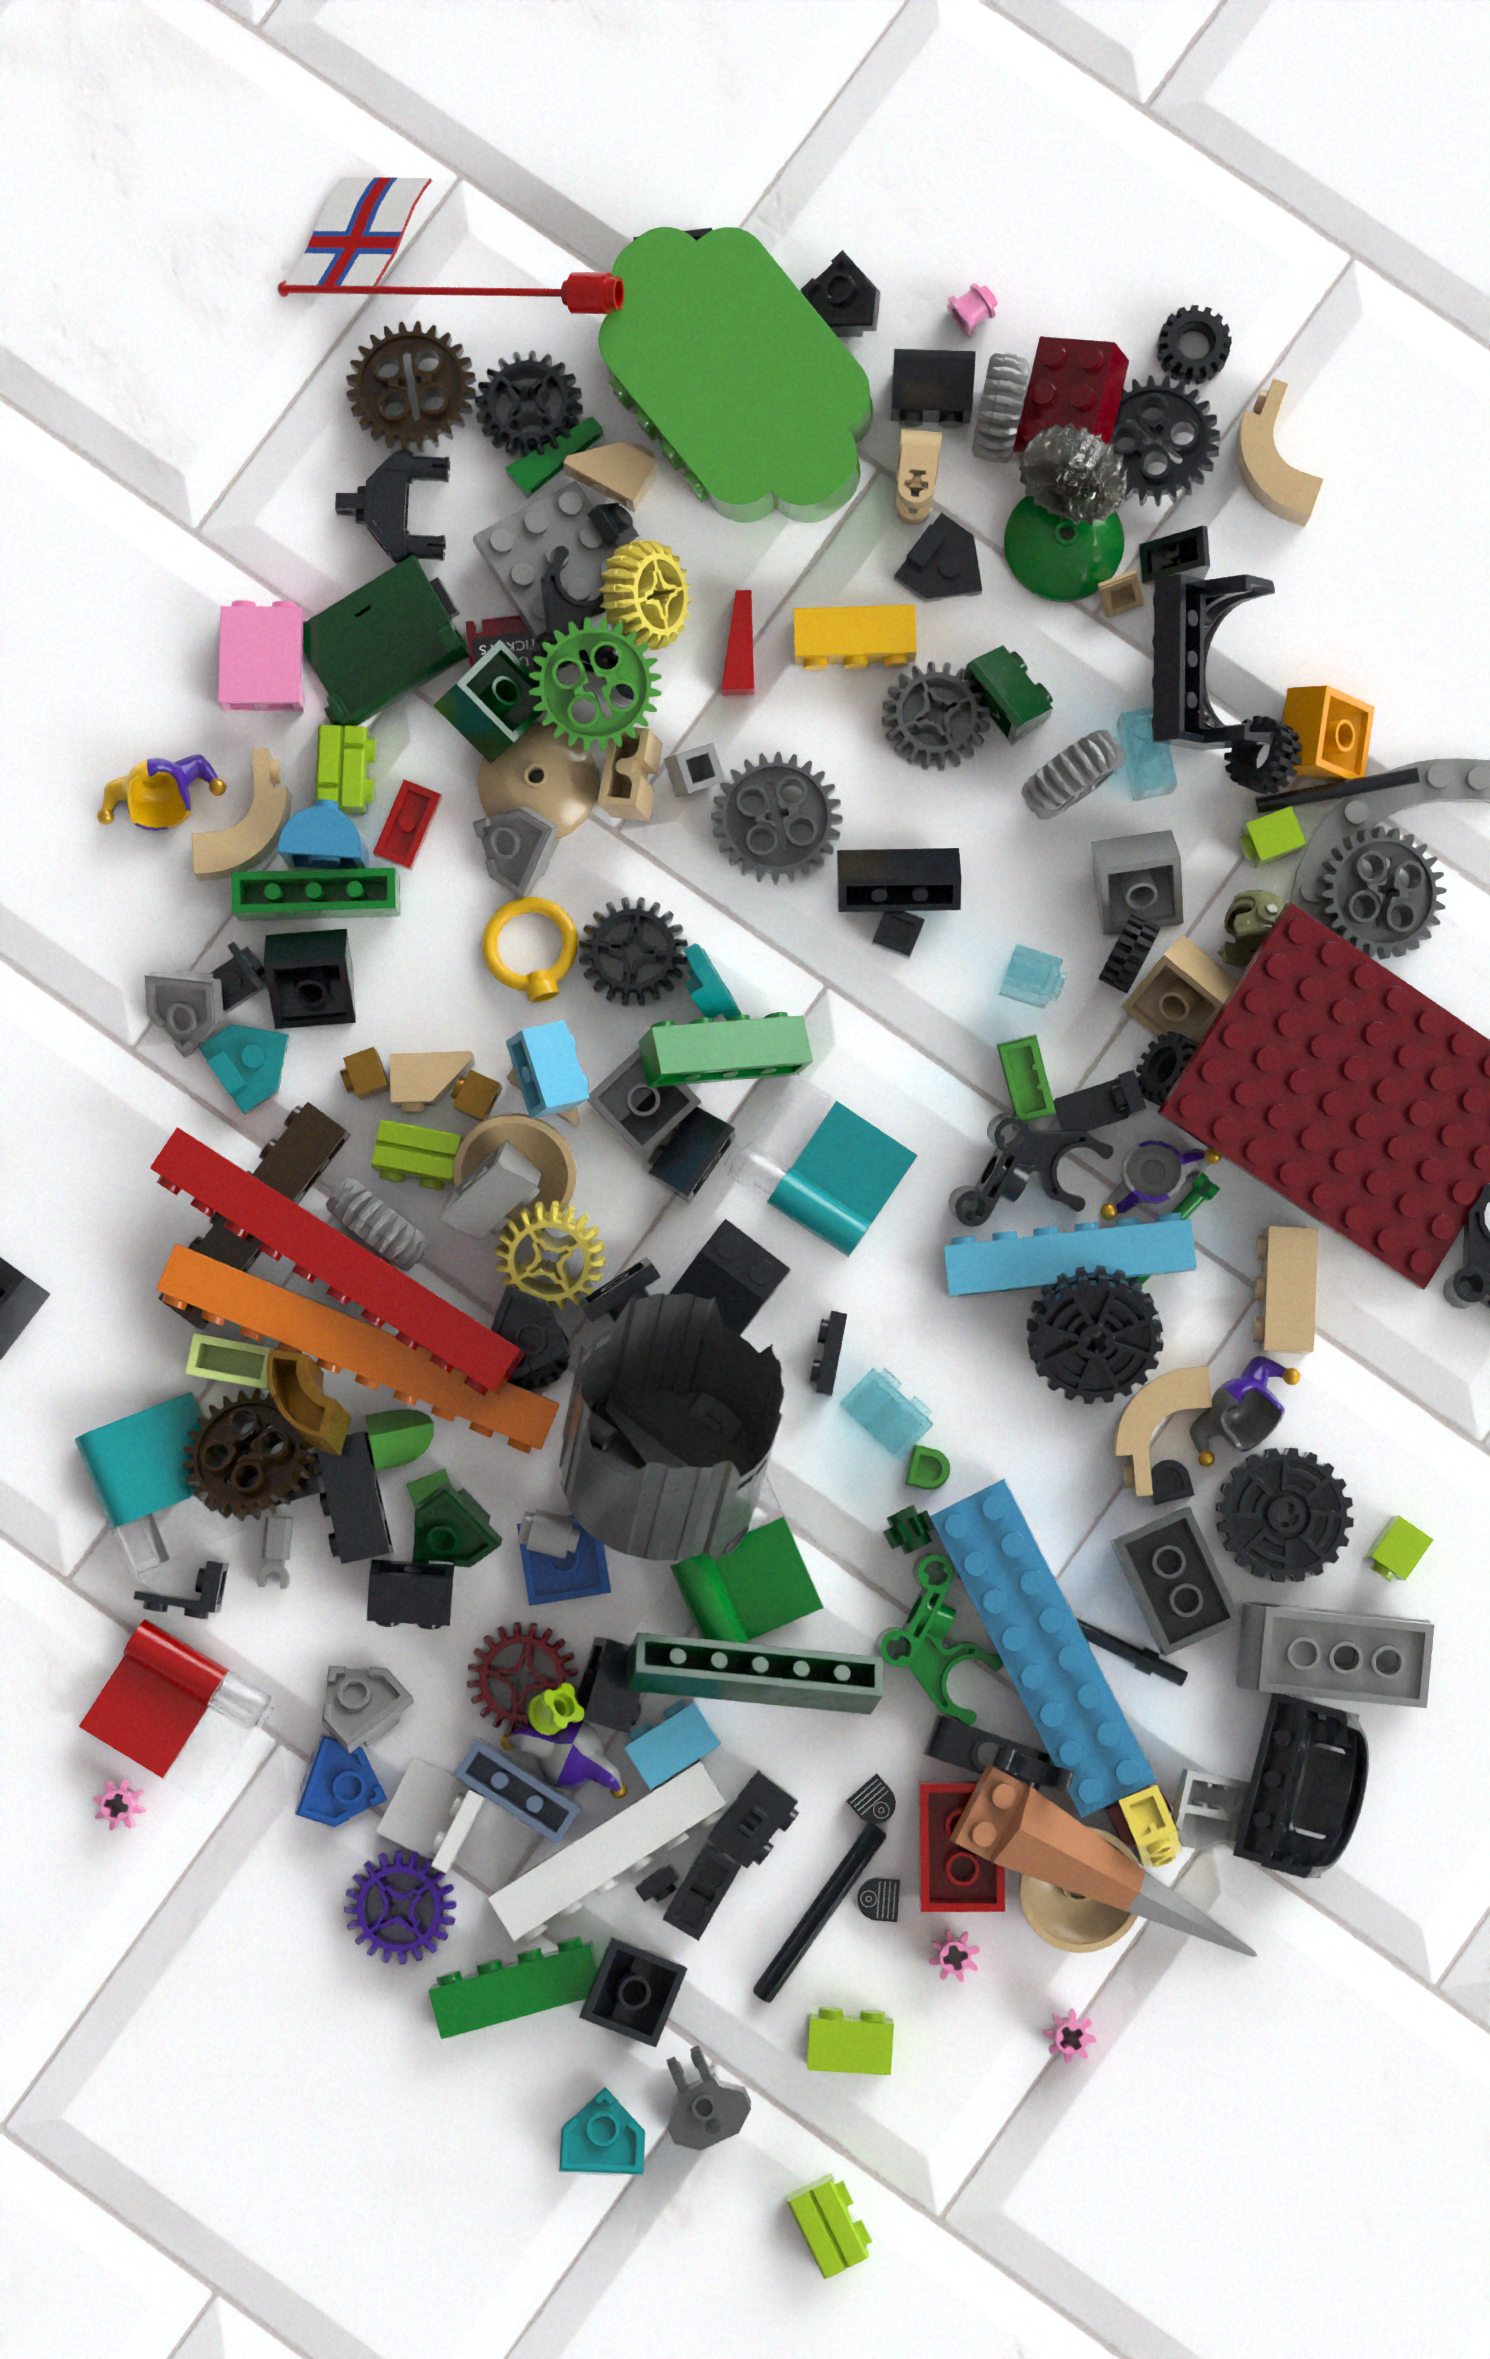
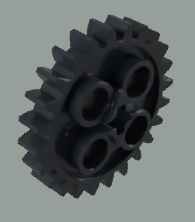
M1152 375L1148 376L1147 386L1141 387L1136 379H1132V391L1128 393L1123 388L1104 474L1099 475L1100 481L1112 478L1109 485L1110 492L1114 493L1123 487L1124 501L1127 502L1135 493L1139 495L1140 506H1144L1148 496H1153L1156 506L1160 507L1163 495H1168L1173 503H1177V491L1181 489L1185 494L1191 496L1192 481L1200 485L1205 483L1201 470L1213 472L1214 463L1208 457L1219 456V447L1212 443L1220 440V430L1211 429L1217 425V416L1213 414L1206 415L1210 410V402L1207 400L1197 404L1199 399V390L1197 388L1186 395L1185 381L1179 382L1174 389L1170 387L1169 376H1165L1161 386L1155 385ZM1149 408H1158L1163 412L1162 416L1155 420L1146 419L1143 413ZM1133 419L1141 429L1131 423H1127V420ZM1182 432L1189 433L1194 437L1191 442L1184 445L1177 444L1172 439L1175 435ZM1147 436L1154 440L1150 445L1147 444ZM1125 437L1136 441L1135 446L1127 450L1118 448L1116 443ZM1159 437H1161L1162 446L1155 442ZM1168 453L1178 459H1182V462H1174ZM1154 462H1161L1167 467L1164 472L1157 475L1150 474L1145 470L1149 464Z

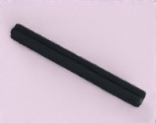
M867 1824L753 1987V1993L766 2003L773 2001L886 1839L885 1831L877 1825Z

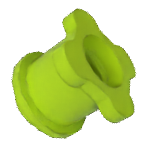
M564 1682L558 1686L557 1690L552 1691L548 1689L530 1701L528 1717L534 1729L539 1733L547 1736L554 1735L565 1728L568 1722L577 1723L584 1718V1709L578 1705L574 1696L575 1690L571 1684Z

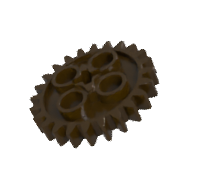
M401 321L398 333L395 334L387 326H384L385 338L380 340L371 334L369 337L373 347L371 349L364 346L358 347L363 360L350 361L351 368L358 373L346 376L348 385L354 387V389L346 392L348 401L357 402L350 408L354 417L363 416L359 421L362 431L373 427L371 431L373 441L376 442L385 435V444L388 449H391L396 441H400L402 449L406 450L409 449L410 443L416 442L418 450L423 452L425 441L430 440L438 448L440 447L439 435L443 434L452 440L454 437L451 426L465 427L460 413H473L472 405L465 401L477 397L476 390L468 386L477 382L474 372H466L472 367L470 357L460 358L464 353L461 343L450 347L452 337L449 332L439 339L436 325H432L427 333H423L420 321H416L413 331H407L404 322ZM406 353L411 355L412 373L416 382L415 393L420 418L417 421L412 419L411 401L407 391L408 380L403 359ZM427 358H433L439 362L437 367L431 371H423L418 367ZM394 364L399 367L394 376L383 377L379 375L381 368L385 365ZM431 397H440L445 400L439 409L429 410L424 407L425 402ZM394 402L405 406L403 412L399 415L389 416L385 414L386 407Z
M256 1388L250 1399L243 1390H239L236 1402L233 1403L225 1395L223 1396L224 1407L219 1410L212 1404L208 1406L212 1415L209 1420L203 1417L197 1418L198 1423L203 1428L200 1432L189 1431L188 1435L195 1441V1445L183 1448V1451L192 1459L183 1463L182 1466L191 1474L186 1479V1482L195 1489L193 1494L199 1501H205L204 1505L211 1512L218 1509V1513L225 1519H228L233 1512V1515L243 1522L248 1511L256 1520H260L262 1508L265 1507L273 1515L276 1514L275 1502L281 1500L286 1505H290L291 1502L287 1493L290 1490L298 1493L303 1491L297 1481L299 1478L311 1477V1474L304 1468V1464L316 1462V1458L307 1451L315 1446L306 1441L283 1417L270 1393L265 1397L262 1391ZM253 1422L251 1429L241 1434L243 1427ZM284 1443L280 1451L271 1454V1451L277 1444ZM228 1455L226 1461L216 1467L217 1461L222 1456ZM258 1476L256 1483L246 1488L247 1482L252 1477Z

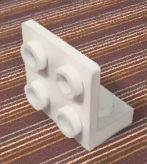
M414 1758L411 1760L377 1828V1832L412 1851L419 1852L420 1855L426 1858L434 1859L431 1866L447 1873L451 1869L486 1797L460 1779L418 1758Z

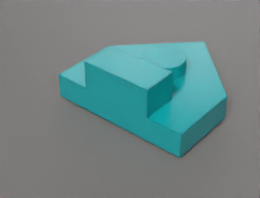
M696 943L684 949L683 951L693 968L688 971L691 980L684 983L703 1016L713 1019L722 1014L727 1020L733 1016L742 1015L732 994L722 981L705 949Z
M231 1024L198 1048L226 1091L234 1099L243 1114L246 1115L279 1092L282 1079L281 1074L290 1036L284 1033Z
M606 2086L582 2110L561 2127L559 2172L581 2173L584 2175L644 2176L646 2132Z

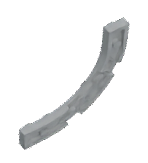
M1451 758L1414 762L1387 772L1417 767L1420 783L1345 797L1328 814L1313 834L1304 851L1295 874L1290 903H1293L1326 926L1332 919L1330 914L1320 915L1318 911L1327 906L1326 900L1316 898L1315 894L1326 891V886L1319 883L1317 877L1329 874V871L1323 867L1322 862L1329 859L1336 860L1331 849L1339 845L1344 847L1343 838L1351 835L1357 838V831L1364 829L1370 831L1392 814L1414 806L1452 801L1490 803V760Z

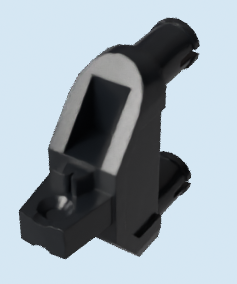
M397 450L366 480V486L357 487V493H336V514L356 517V524L366 525L367 530L394 564L401 563L413 554L417 559L445 561V535H411L410 531L407 530L410 484H413L414 480L449 483L450 457L414 456V452H410V450Z

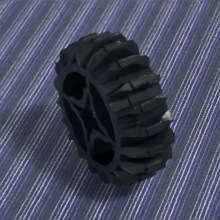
M533 350L529 352L528 360L523 361L519 352L515 351L513 353L514 363L509 365L504 358L500 357L498 364L501 371L497 372L494 369L488 368L486 375L490 382H479L478 389L483 395L475 397L474 402L475 406L482 410L476 413V419L478 423L485 424L481 429L484 437L494 436L492 445L495 449L501 448L506 444L507 456L512 457L517 449H521L522 457H527L530 450H536L538 455H543L544 444L549 442L554 450L559 448L556 437L562 435L565 439H569L571 433L568 429L580 424L575 416L583 413V405L577 402L582 398V392L580 388L573 387L576 383V377L573 373L564 375L566 366L562 361L551 368L552 357L548 353L543 356L541 362H538L536 352ZM523 379H537L534 383L527 386L517 383V381ZM553 388L556 389L562 399L561 408L556 418L550 415V410L545 406L550 398L549 392ZM502 393L508 396V401L513 405L508 412L509 418L505 423L499 419L496 413L497 404ZM528 400L530 404V401L534 400L537 409L530 410L528 407L527 411H524L521 402L523 403ZM530 425L542 428V430L531 433L521 432L526 426Z
M625 897L621 900L623 910L616 912L614 904L609 902L606 904L609 917L605 918L598 911L593 914L594 920L600 925L598 928L587 924L584 926V932L588 936L593 937V939L579 941L581 949L591 951V953L580 956L579 962L585 966L593 965L583 975L586 980L599 977L593 986V990L596 993L603 991L607 986L609 987L606 995L607 1001L613 1002L619 992L622 993V1006L628 1007L631 995H637L639 1007H644L646 1003L644 994L650 992L653 1000L658 1002L661 1000L660 993L657 990L659 986H662L669 993L674 990L673 984L667 979L669 976L678 980L683 978V972L674 967V964L685 965L688 963L686 955L676 953V951L687 948L688 942L686 939H674L683 932V927L681 924L668 927L674 918V914L671 911L666 912L660 918L657 917L661 909L660 903L654 902L648 912L645 911V898L639 897L636 909H630L629 899ZM632 922L629 932L624 938L620 940L610 939L609 942L603 941L606 935L616 926ZM644 923L653 926L661 933L666 941L667 951L659 950L657 946L649 945L644 941ZM637 934L639 949L644 954L642 957L637 955L638 960L633 961L630 971L628 956L623 950L625 947L630 949L629 945L634 944L635 935ZM600 954H607L610 958H615L623 963V981L613 978L606 972L600 962ZM657 962L664 963L660 971L652 978L635 983L637 974L643 966L647 964L657 965Z

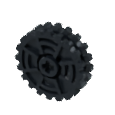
M1097 1265L1094 1272L1088 1273L1084 1266L1076 1268L1075 1275L1072 1277H1068L1065 1273L1056 1276L1058 1284L1054 1287L1046 1284L1041 1289L1044 1298L1042 1301H1033L1030 1308L1034 1315L1032 1318L1027 1319L1026 1329L1029 1331L1027 1338L1031 1360L1036 1364L1035 1371L1038 1376H1046L1048 1378L1047 1386L1052 1391L1062 1388L1064 1390V1398L1072 1401L1077 1395L1082 1396L1084 1404H1093L1095 1398L1102 1397L1105 1403H1110L1114 1401V1394L1121 1393L1125 1397L1133 1393L1131 1386L1135 1383L1143 1386L1148 1381V1376L1145 1372L1148 1369L1156 1370L1159 1360L1155 1354L1156 1352L1163 1351L1164 1346L1163 1339L1160 1338L1163 1327L1151 1294H1144L1141 1291L1142 1283L1136 1278L1128 1282L1125 1280L1126 1274L1124 1271L1117 1269L1113 1274L1106 1273L1105 1266ZM1093 1331L1095 1335H1097L1098 1331H1101L1102 1335L1098 1338H1095L1094 1334L1092 1335L1091 1339H1089L1087 1336L1089 1333Z
M1291 1447L1284 1448L1282 1455H1280L1277 1448L1263 1450V1458H1260L1257 1454H1251L1245 1458L1246 1466L1244 1468L1234 1466L1229 1472L1233 1478L1231 1483L1221 1484L1219 1491L1225 1496L1223 1502L1215 1503V1511L1222 1514V1520L1215 1524L1217 1532L1225 1533L1227 1537L1222 1543L1225 1551L1236 1552L1237 1555L1234 1562L1238 1566L1245 1568L1251 1565L1252 1575L1264 1578L1269 1573L1270 1581L1284 1583L1286 1576H1289L1291 1581H1305L1306 1572L1318 1576L1324 1572L1322 1566L1324 1562L1334 1564L1339 1559L1336 1553L1338 1546L1347 1547L1350 1539L1344 1535L1345 1529L1354 1525V1518L1347 1516V1509L1353 1506L1352 1498L1343 1496L1342 1490L1347 1486L1344 1479H1334L1332 1473L1335 1468L1329 1462L1319 1465L1317 1463L1318 1455L1312 1452H1304L1302 1456H1299L1298 1448ZM1284 1503H1287L1289 1505L1288 1512L1293 1515V1520L1291 1522L1284 1521V1527L1278 1524L1280 1517L1275 1514L1276 1508H1285Z

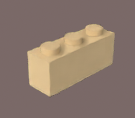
M1268 1226L1263 1229V1236L1257 1235L1255 1255L1256 1260H1262V1276L1255 1277L1254 1300L1261 1301L1260 1317H1254L1252 1337L1253 1342H1259V1352L1298 1354L1314 1352L1318 1228Z

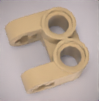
M911 429L901 430L896 475L898 485L895 509L898 518L906 524L918 525L929 517L934 487L937 481L942 433ZM911 493H919V495L914 497L911 496ZM909 507L918 508L917 513H909Z

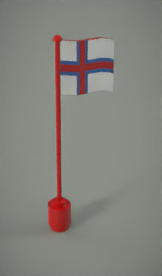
M342 177L322 208L304 254L287 282L282 281L277 287V291L282 297H287L288 293L561 297L562 303L567 305L568 310L572 314H611L613 310H621L624 303L623 281L621 277H613L610 272H571L568 279L563 281L561 289L377 286L398 251L416 204L425 189L433 181L431 177Z

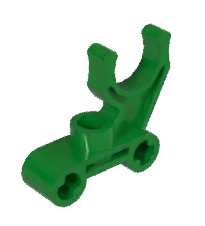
M932 1552L924 1553L915 1560L912 1567L913 1578L922 1589L903 1627H888L877 1636L875 1643L876 1652L879 1657H883V1660L892 1666H907L938 1711L957 1717L967 1725H972L977 1719V1714L972 1709L957 1706L952 1702L946 1687L948 1674L954 1665L967 1659L980 1660L994 1671L1002 1668L1003 1661L1000 1656L988 1653L975 1643L969 1641L958 1642L947 1648L943 1647L942 1641L951 1628L956 1615L955 1608L943 1603L954 1579V1567L945 1556ZM932 1561H938L937 1569L942 1572V1575L938 1581L928 1583L929 1575L924 1572L925 1567ZM900 1636H902L906 1643L905 1651L902 1654L895 1652L893 1657H890L887 1653L888 1642L890 1640L898 1641Z

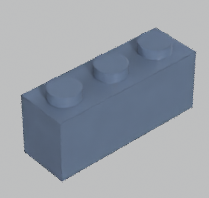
M481 1737L474 1742L453 1774L557 1845L561 1842L583 1808L582 1804Z

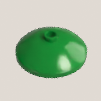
M1061 482L1048 484L1027 494L1013 509L1004 533L1005 558L1016 580L1034 595L1055 602L1078 601L1099 591L1098 584L1112 579L1117 572L1124 552V531L1120 518L1113 506L1098 492L1075 483ZM1062 529H1069L1074 537L1070 540H1063L1059 536V532Z

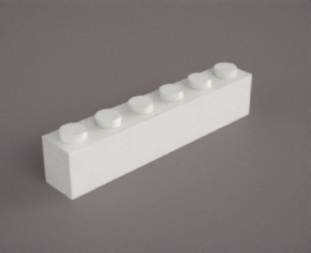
M700 1759L490 1894L487 1899L513 1941L524 1936L528 1942L548 1929L545 1924L546 1920L557 1913L564 1919L583 1906L580 1899L594 1890L596 1895L599 1896L618 1884L619 1882L615 1876L625 1869L630 1868L631 1872L635 1873L651 1863L654 1859L650 1853L665 1845L669 1851L688 1839L689 1836L685 1832L687 1829L698 1822L705 1828L724 1815L720 1808L725 1806L727 1801Z

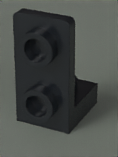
M234 941L227 945L234 957L211 972L214 979H221L223 1010L226 1013H229L267 987L261 978L265 974V970L259 959L248 946L241 950Z
M1134 1070L1118 1074L1114 1080L1058 1097L1053 1101L1061 1130L1082 1129L1088 1132L1141 1115L1147 1109Z
M212 1560L206 1562V1568H199L195 1591L201 1593L200 1600L142 1590L135 1591L133 1599L144 1601L143 1609L167 1613L168 1606L170 1605L184 1608V1616L208 1619L209 1612H221L229 1563Z

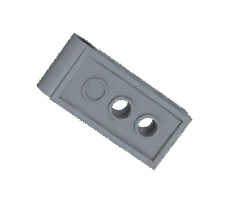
M1243 1602L1236 1686L1260 1692L1427 1708L1435 1625L1429 1619L1290 1605L1281 1606L1260 1602ZM1342 1646H1351L1354 1648L1353 1659L1344 1665L1335 1663L1334 1654L1336 1650ZM1382 1651H1395L1396 1660L1391 1667L1380 1669L1376 1666L1377 1656Z

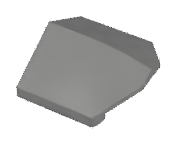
M1183 1768L1172 1816L1181 1845L1205 1850L1227 1841H1236L1250 1782Z

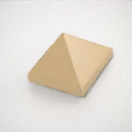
M1136 570L1098 584L1106 619L1144 604Z

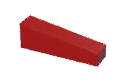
M752 590L735 591L721 689L722 695H754Z

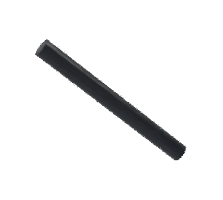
M1412 767L1256 797L1255 800L1258 813L1284 809L1289 806L1295 807L1420 783L1418 768Z

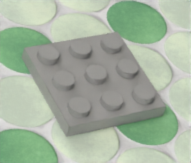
M577 480L473 536V543L535 641L547 635L540 578L549 564L551 551L558 546H564L569 550V556L565 559L560 571L562 587L574 599L590 601L599 596L600 591L598 589L603 587L604 580L601 577V573L608 570L606 560L614 556L615 549H619L618 546H607L587 514L594 507Z

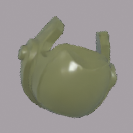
M1260 889L1247 890L1234 896L1224 917V928L1227 933L1234 937L1236 943L1226 941L1221 945L1220 950L1217 951L1223 963L1246 969L1286 903L1282 897Z

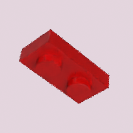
M404 779L375 846L373 855L412 871L442 800V795Z

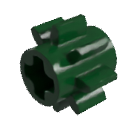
M913 1504L886 1518L891 1528L883 1531L891 1549L900 1546L904 1555L932 1542L928 1531L934 1529L935 1526L927 1510L918 1513Z

